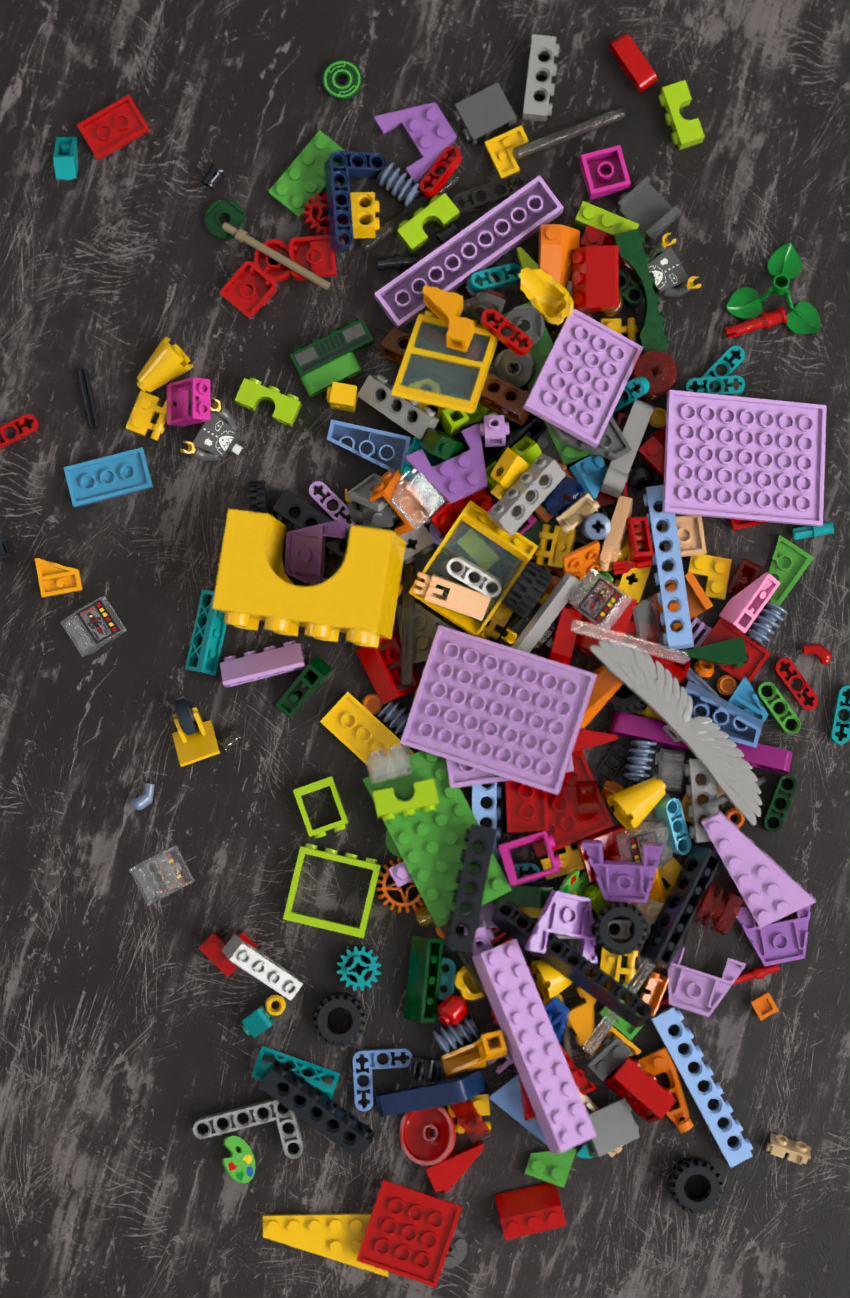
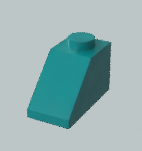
M56 137L53 154L56 179L71 180L77 178V137Z
M262 1004L241 1021L244 1024L241 1027L248 1036L252 1035L255 1038L273 1025L275 1020Z

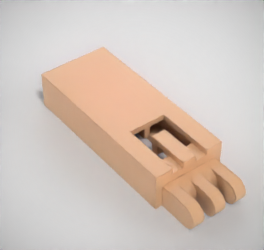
M620 496L610 523L611 529L605 538L600 554V569L602 571L608 570L611 561H617L627 531V518L631 517L633 512V498Z
M418 572L417 576L423 578L424 581L415 579L414 584L421 586V589L412 587V592L424 596V600L481 621L483 620L491 597L482 594L474 588L444 577ZM437 584L450 589L447 597L442 596L444 590L436 588Z

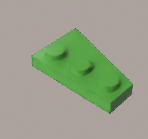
M779 535L768 572L781 583L768 601L778 606L782 604L814 558L781 535Z

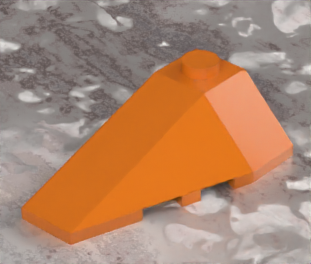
M541 224L539 228V268L551 275L567 289V283L572 274V250L580 248V230L560 224Z
M605 665L591 672L596 674L597 677L580 727L582 729L589 724L608 700L624 684L605 668Z

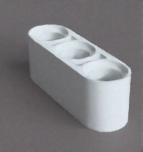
M455 556L447 563L448 573L488 597H496L500 594L503 588L502 581L493 574L461 556ZM452 562H460L462 570L454 571L451 565ZM471 572L479 573L480 580L477 582L472 581L469 577ZM489 582H495L498 585L496 592L488 590L487 584Z

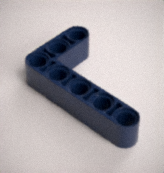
M334 151L325 162L330 246L336 253H344L351 246L354 239L349 176H378L386 166V158L380 153ZM333 161L338 162L339 166H336ZM352 161L356 162L359 167H356ZM372 162L375 163L378 166V168L374 167L372 165ZM334 180L339 181L341 186L337 185ZM335 199L340 200L342 205H339ZM337 219L342 220L344 225L340 224ZM338 238L343 239L345 244L340 243Z
M482 1068L463 1073L452 1080L384 1092L376 1095L375 1098L380 1117L464 1102L484 1092L488 1087Z

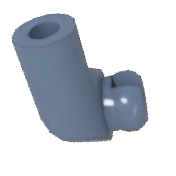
M144 783L143 794L131 800V807L136 810H142L151 804L155 784Z

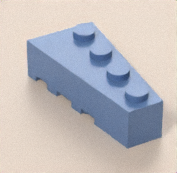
M332 419L327 435V440L391 472L398 469L401 471L412 439L409 436Z
M688 680L685 690L687 696L690 695L693 701L692 718L699 716L709 717L713 720L711 723H716L721 727L719 731L729 735L727 739L757 747L763 725L762 720Z
M517 1073L492 1092L488 1098L548 1146L537 1117L528 1121L524 1119L519 1073Z

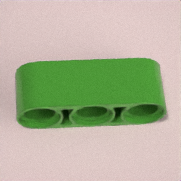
M351 352L301 377V381L309 397H313L326 391L328 387H332L333 382L342 383L362 372V369L354 353Z
M771 682L759 684L755 692L779 729L785 734L797 733L800 730L801 722L776 686ZM763 686L770 688L771 694L769 697L762 695L761 689ZM777 702L783 707L780 714L775 713L773 710V706ZM788 719L793 720L795 723L792 731L788 730L785 726Z

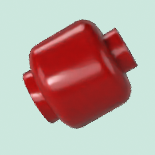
M457 994L446 996L437 1007L438 1019L446 1026L448 1024L458 1025L468 1013L467 1002Z

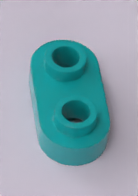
M442 958L441 967L444 964L450 967L447 972L441 969L438 998L442 1000L454 993L456 966L450 958ZM442 985H446L448 987V990L446 992L440 991V987Z

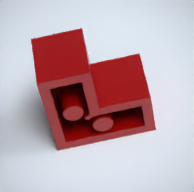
M245 931L239 936V938L254 948L259 946ZM214 932L199 949L229 977L239 966L230 961L222 952L227 943Z

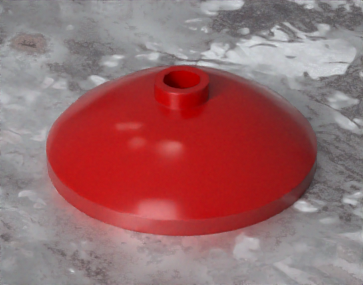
M443 1106L406 1112L401 1120L399 1129L401 1146L405 1154L417 1164L429 1166L444 1161L451 1153L456 1139L455 1124L450 1113Z

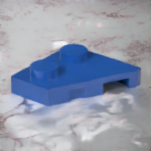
M555 996L544 1005V1008L560 1044L570 1010Z

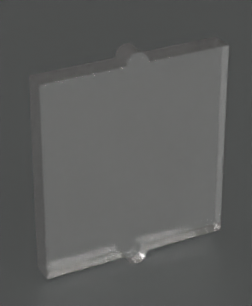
M655 596L641 600L638 605L632 608L638 642L652 638L655 633L661 630Z

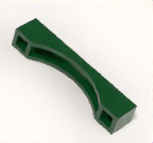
M633 229L612 235L614 245L618 246L619 257L633 269L644 294V315L641 327L637 333L639 345L643 347L641 353L642 355H648L668 349L667 344H670V339L662 324H665L663 313L659 312L657 305L660 304L659 295L657 292H654L652 285L655 284L653 272H649L647 265L650 264L648 252H644L642 245L645 244L644 234L639 232V229Z

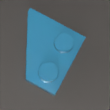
M592 454L569 468L583 489L584 494L589 493L592 499H595L606 476L608 467L601 456Z
M744 676L727 702L757 717L764 723L769 713L747 677Z

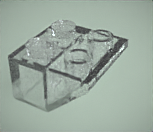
M412 467L397 482L389 501L417 530L446 500L419 471Z
M400 743L391 745L385 751L383 748L374 749L365 759L372 784L408 775L414 771L410 748Z

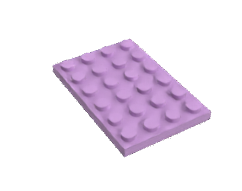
M573 308L571 315L566 317L523 409L596 448L643 347Z

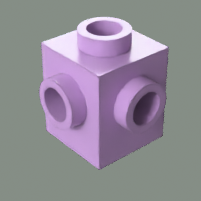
M492 413L484 416V424H480V435L484 436L485 447L506 446V435H509V422H505L504 415Z
M484 919L478 921L473 947L474 955L493 948L495 935L491 928H487ZM464 926V935H466L468 930L467 927Z

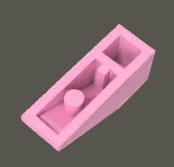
M766 572L732 597L719 616L738 630L746 633L781 583Z

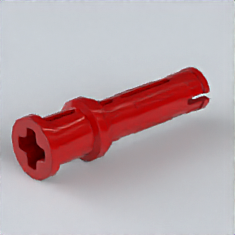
M781 305L776 310L770 312L763 311L761 316L724 327V330L729 340L761 328L770 329L773 325L782 322L785 324L788 321L785 310Z

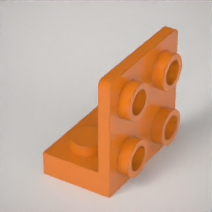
M595 540L563 556V569L553 568V573L562 579L565 573L568 572L582 580L601 571L600 543Z

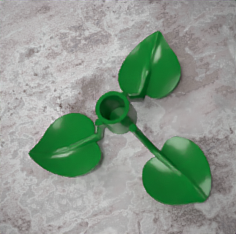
M792 243L780 247L770 257L767 268L769 274L774 276L772 286L769 287L761 298H759L758 292L755 289L742 287L733 293L726 305V309L733 316L749 320L758 317L762 313L763 306L760 302L771 292L777 295L786 294L789 308L792 310L787 314L788 322L786 324L793 333L801 335L817 333L821 328L818 312L810 303L802 301L795 308L793 307L788 287L790 280L800 274L802 262Z

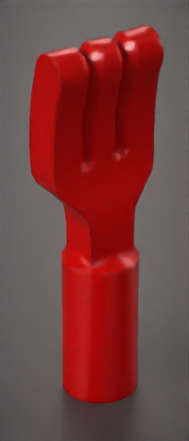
M652 558L633 563L626 560L612 562L611 566L613 575L628 573L633 568L651 567L653 563Z

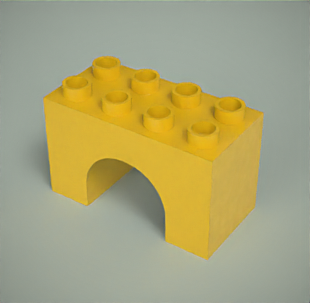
M228 509L212 608L225 613L223 623L234 625L233 627L258 631L259 621H265L264 629L271 630L276 634L298 637L299 626L306 627L305 635L312 636L313 639L329 642H338L339 632L347 633L346 641L354 642V645L378 648L380 638H392L406 541L396 533L389 530L351 525L347 554L338 572L322 584L311 587L295 586L285 573L283 563V549L287 526L269 514Z

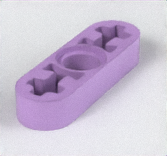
M316 481L310 485V496L334 520L343 519L340 515L337 518L334 516L341 511L342 507L346 509L342 513L347 517L350 515L349 508L323 482ZM322 486L323 494L327 496V494L330 493L331 496H328L324 500V502L321 503L320 501L323 500V498L319 494H317L316 496L314 495V487L320 488ZM336 500L339 504L338 509L330 511L327 508L328 501ZM351 520V524L346 523V529H351V525L355 526L356 522Z

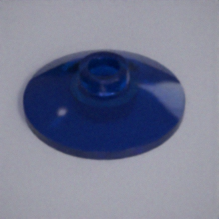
M564 477L544 499L545 505L552 515L558 517L585 495V491L578 481L573 478ZM565 494H568L570 496V500L568 502H565L563 500V496Z

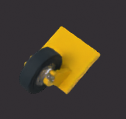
M186 698L175 701L177 714L172 716L178 731L172 733L180 766L183 767L219 754L220 751L212 721L203 722L197 708H191Z

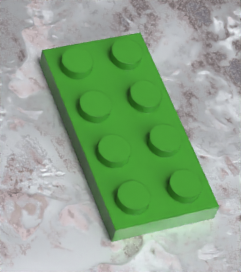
M319 131L268 193L300 219L303 212L307 211L304 209V206L308 203L309 198L315 199L314 196L317 193L321 194L326 188L324 169L326 160L334 151L345 150L322 131ZM333 161L336 166H339L338 162Z

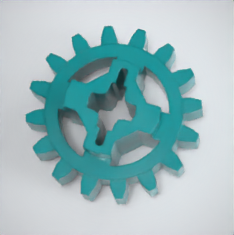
M354 946L353 952L348 948L346 950L348 955L341 954L340 956L343 962H337V965L341 967V969L337 970V974L343 975L340 978V982L346 980L345 987L347 988L351 984L353 985V991L356 990L357 986H360L361 991H364L365 985L371 988V981L376 983L378 981L375 975H381V972L377 970L381 966V963H376V960L379 958L378 955L373 957V950L371 949L366 952L365 946L361 950ZM361 955L368 957L371 962L362 960ZM353 956L354 962L350 966L345 967L347 960ZM357 963L366 967L362 970L361 974H358L357 970H351L356 967ZM373 970L370 978L365 981L367 971ZM347 974H352L353 976H355L357 978V982L351 980L347 976Z

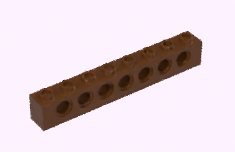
M392 327L380 344L381 356L401 365L406 349L403 348H407L411 335L403 329L399 330ZM418 338L416 341V348L450 355L441 348L426 343L421 338ZM412 354L407 368L468 399H471L475 386L474 382H476L480 371L478 368L434 358H421V355ZM488 372L478 404L500 415H504V417L520 425H523L531 413L523 409L530 394L529 391L521 390L511 382L503 381Z

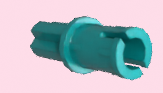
M832 521L823 523L821 527L802 526L792 529L794 540L810 537L816 539V536L834 534Z

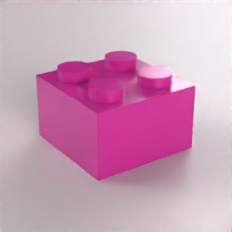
M620 145L581 155L579 163L589 200L629 190L631 183Z

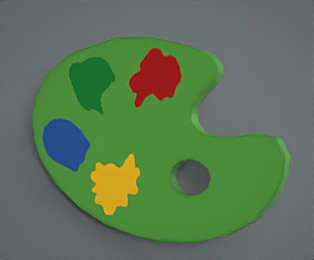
M575 869L563 880L558 892L582 896L590 883L587 880L585 871L580 877V870Z
M237 1136L227 1137L224 1140V1145L230 1151L231 1157L222 1159L223 1167L227 1174L236 1182L248 1183L254 1177L256 1168L252 1150L242 1138ZM236 1146L240 1149L239 1153L236 1151Z

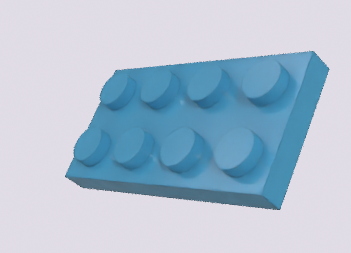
M143 447L63 467L74 508L153 488Z

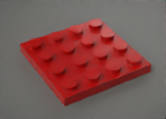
M582 750L572 754L574 772L565 773L559 795L547 791L548 835H553L556 845L552 847L554 852L614 827ZM540 832L527 833V834H528V836H530V835L537 834V833H540ZM544 839L532 843L537 858L548 854Z
M383 1179L356 1261L436 1288L462 1205Z

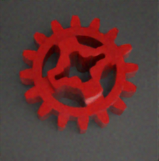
M324 192L321 197L317 193L314 196L315 199L310 197L308 203L305 204L304 209L307 211H304L302 216L307 217L304 224H310L309 231L316 230V236L320 232L322 235H327L329 233L328 216L320 219L322 214L328 212L327 204H323L327 203V195ZM337 219L340 224L344 225L342 220Z

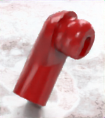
M806 644L802 646L803 655L815 654L819 657L821 664L826 665L830 663L831 652L823 645Z

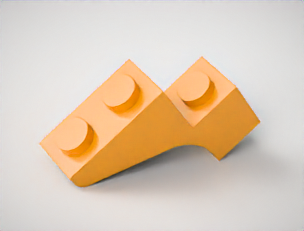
M424 285V305L448 327L446 334L447 347L466 353L475 330L474 321L466 317H460L464 308L463 296L455 292L440 290L434 286Z
M578 986L577 992L582 999L585 998L586 1001L569 1009L570 1013L567 1024L576 1032L575 1038L579 1046H583L585 1050H588L592 1047L595 1040L594 1007L596 999Z
M502 1030L481 1035L478 1041L441 1056L446 1078L485 1068L486 1061L507 1056V1048Z

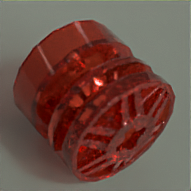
M654 350L646 352L638 359L632 371L631 380L639 376L645 377L649 382L650 388L643 397L650 399L660 398L671 389L676 380L677 367L675 361L663 351ZM654 369L658 370V375L656 377H653ZM639 384L638 386L634 387V389L639 390L641 388V385Z
M711 882L693 920L698 922L703 916L701 924L705 926L712 919L711 929L725 936L741 909L743 897L730 891L723 898L724 887L720 886L715 892L716 883Z

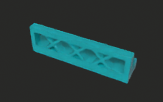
M202 590L185 669L216 676L227 624L223 623L225 613L212 609L215 591ZM208 595H211V603L207 606ZM206 616L207 621L206 624L203 626V618ZM202 636V644L199 646L198 640ZM197 656V667H193L194 659Z
M262 1046L251 1077L260 1079L262 1074L273 1063L262 1061L263 1055L266 1054L272 1056L274 1061L277 1059L281 1063H291L294 1069H291L293 1072L304 1077L312 1086L319 1088L328 1098H332L340 1073ZM305 1069L311 1070L313 1076H304L301 1071ZM328 1076L333 1078L332 1085L323 1083L321 1077Z

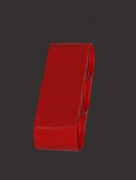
M624 33L609 43L612 54L639 92H642L658 81L656 73L628 33Z

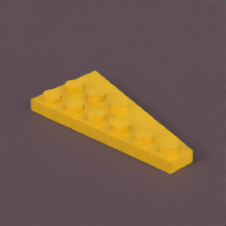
M372 1213L263 1215L264 1238L389 1277L388 1271L356 1261Z

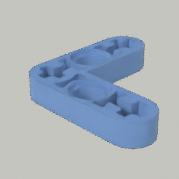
M409 1049L359 1050L354 1054V1099L358 1110L365 1112L373 1106L372 1069L408 1067L411 1063V1058H413L412 1052ZM391 1052H395L394 1057L401 1056V1052H405L409 1059H406V1063H402L400 1059H395L396 1064H391ZM380 1053L388 1055L389 1061L386 1064L378 1063L377 1056ZM360 1054H364V1058H368V1061L364 1063V1069L369 1068V1072H356V1068L361 1069L360 1062L356 1061ZM360 1075H366L369 1078L368 1085L360 1086L357 1078ZM357 1089L362 1091L370 1089V1093L366 1092V1099L370 1100L366 1107H362V1103H358V1100L362 1099V1092L357 1093Z

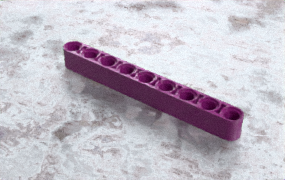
M614 712L610 728L611 734L634 740H646L657 743L660 746L693 753L683 741L675 742L663 730L662 727L668 725L666 722L623 712ZM669 730L670 733L676 737V735L671 730ZM735 742L736 748L740 749L745 755L741 758L752 767L782 774L789 773L793 755L791 751L758 743L755 748Z

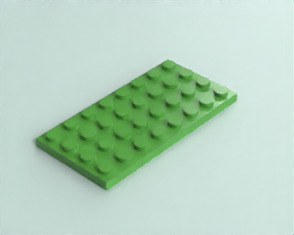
M420 750L364 778L363 782L373 802V791L392 787L395 797L402 802L411 800L415 794L413 783L434 779L439 800V806L435 807L436 810L423 812L422 809L415 811L414 815L403 817V814L394 815L395 819L383 822L436 927L439 928L448 923L450 911H455L456 903H452L454 890L459 891L460 883L456 882L458 869L463 870L464 862H461L460 859L462 849L467 850L468 841H464L466 829H471L472 824H479L461 789H450L445 758ZM474 843L472 850L480 853L484 850V847L481 843ZM493 852L482 906L512 891ZM471 863L468 865L470 873L475 874L479 872L478 864ZM468 883L464 886V891L467 894H473L476 888L473 884ZM463 904L459 908L463 915L472 911L468 904Z

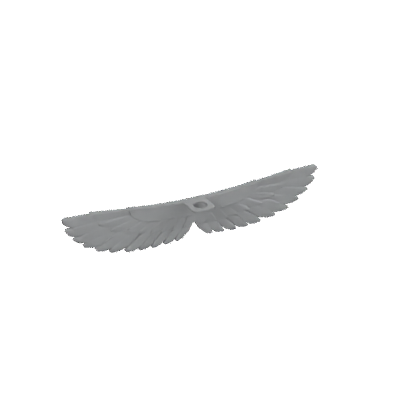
M609 640V643L598 641L599 646L591 645L589 647L590 651L606 666L605 668L620 679L668 724L662 727L663 730L675 742L683 741L733 806L740 811L752 826L756 825L755 815L757 817L761 816L759 806L762 805V801L758 795L761 794V790L755 783L758 781V778L750 770L752 766L741 758L745 755L740 749L736 748L737 745L734 741L727 739L729 735L719 731L721 727L716 723H711L713 721L711 718L703 716L691 717L693 710L692 698L690 695L687 696L683 686L680 687L677 678L674 677L672 679L671 673L667 669L664 670L659 661L656 660L654 663L647 652L642 653L635 645L630 647L623 641L618 644L613 640ZM669 730H671L676 735V737L673 736Z

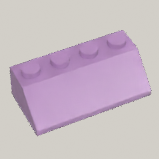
M290 641L283 643L284 647L276 649V646L263 648L264 652L256 654L254 650L243 653L244 657L236 659L235 655L224 658V662L220 663L223 686L228 688L304 669L306 664L301 644Z

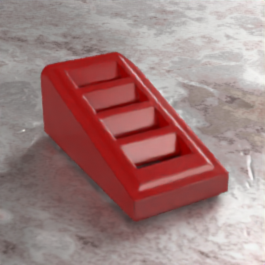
M628 517L627 532L630 561L652 558L654 552L647 517ZM634 525H642V528H634ZM643 533V536H636L635 534ZM637 542H643V545H637Z

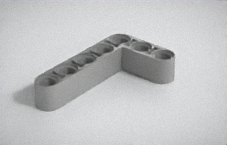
M637 399L634 401L622 432L632 450L614 461L611 460L600 492L616 498L620 497L655 406Z
M276 1099L201 1117L193 1126L194 1135L197 1138L205 1139L276 1120L285 1155L292 1159L297 1158L301 1155L304 1148L296 1114L291 1110L286 1112L280 1111L278 1108L280 1102ZM261 1107L267 1108L269 1115L261 1117L258 1109ZM241 1112L246 1113L249 1120L241 1122L238 1119V1114ZM226 1118L229 1122L228 1127H220L218 1119ZM286 1122L292 1123L294 1130L286 1132L283 1124ZM205 1123L208 1126V1132H200L198 1124ZM290 1143H297L300 1150L298 1152H291L288 1145Z

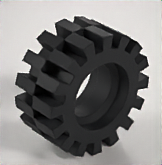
M266 480L249 481V512L267 514Z

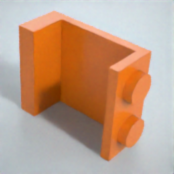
M400 469L392 473L388 471L380 478L381 482L373 488L374 492L369 498L372 502L383 496L398 514L401 520L394 529L398 536L413 530L428 508L426 502L407 478L400 475Z
M689 572L684 575L690 620L711 608L713 604L693 573ZM672 583L665 589L667 591H674L677 585ZM656 593L648 598L650 603L647 605L653 614L657 613L660 618V613H664L663 605L658 604ZM671 603L668 609L670 611H677L679 604ZM661 620L658 621L662 629L666 631V625H661ZM674 623L671 626V630L678 629L682 624Z

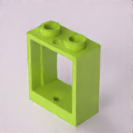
M333 776L293 790L309 837L314 835V838L317 839L326 836L325 831L334 829V832L346 828L345 824L349 823ZM330 786L342 820L313 830L301 796Z

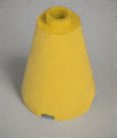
M165 337L161 340L137 376V385L142 391L152 392L193 368V364H188L190 359L176 343L173 346L169 343L170 338Z
M653 777L610 795L607 798L609 807L613 806L615 808L613 814L627 830L631 828V831H633L666 794V786L661 779Z
M542 959L531 962L532 975L536 973V986L545 999L551 1000L573 983Z

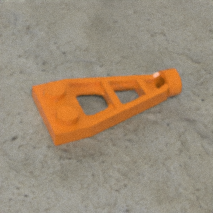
M665 1046L636 1059L645 1073H650L653 1076L662 1072L667 1073L670 1081V1087L667 1089L676 1094L679 1106L673 1109L670 1108L666 1115L674 1122L679 1133L690 1130L694 1124L690 1119L676 1064L667 1047Z

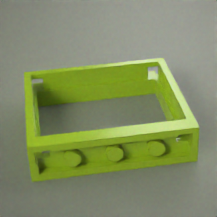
M308 843L305 844V847L300 846L283 919L364 938L381 865L377 864L378 860L366 857L365 861L357 859L358 855L346 853L345 856L337 854L338 850L330 848L321 851L317 850V845ZM305 854L373 870L360 927L292 912Z

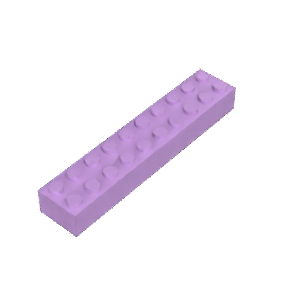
M539 175L375 292V300L394 326L400 330L415 320L418 314L429 310L423 303L424 285L434 286L447 292H454L465 284L466 279L471 277L473 273L489 267L538 232L541 224H549L563 213L564 207Z
M517 939L472 956L551 1154L562 1153L596 1137L597 1135Z

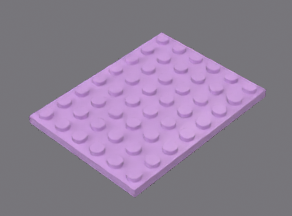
M669 390L667 392L662 513L823 526L827 405Z
M438 625L400 744L559 795L597 675Z

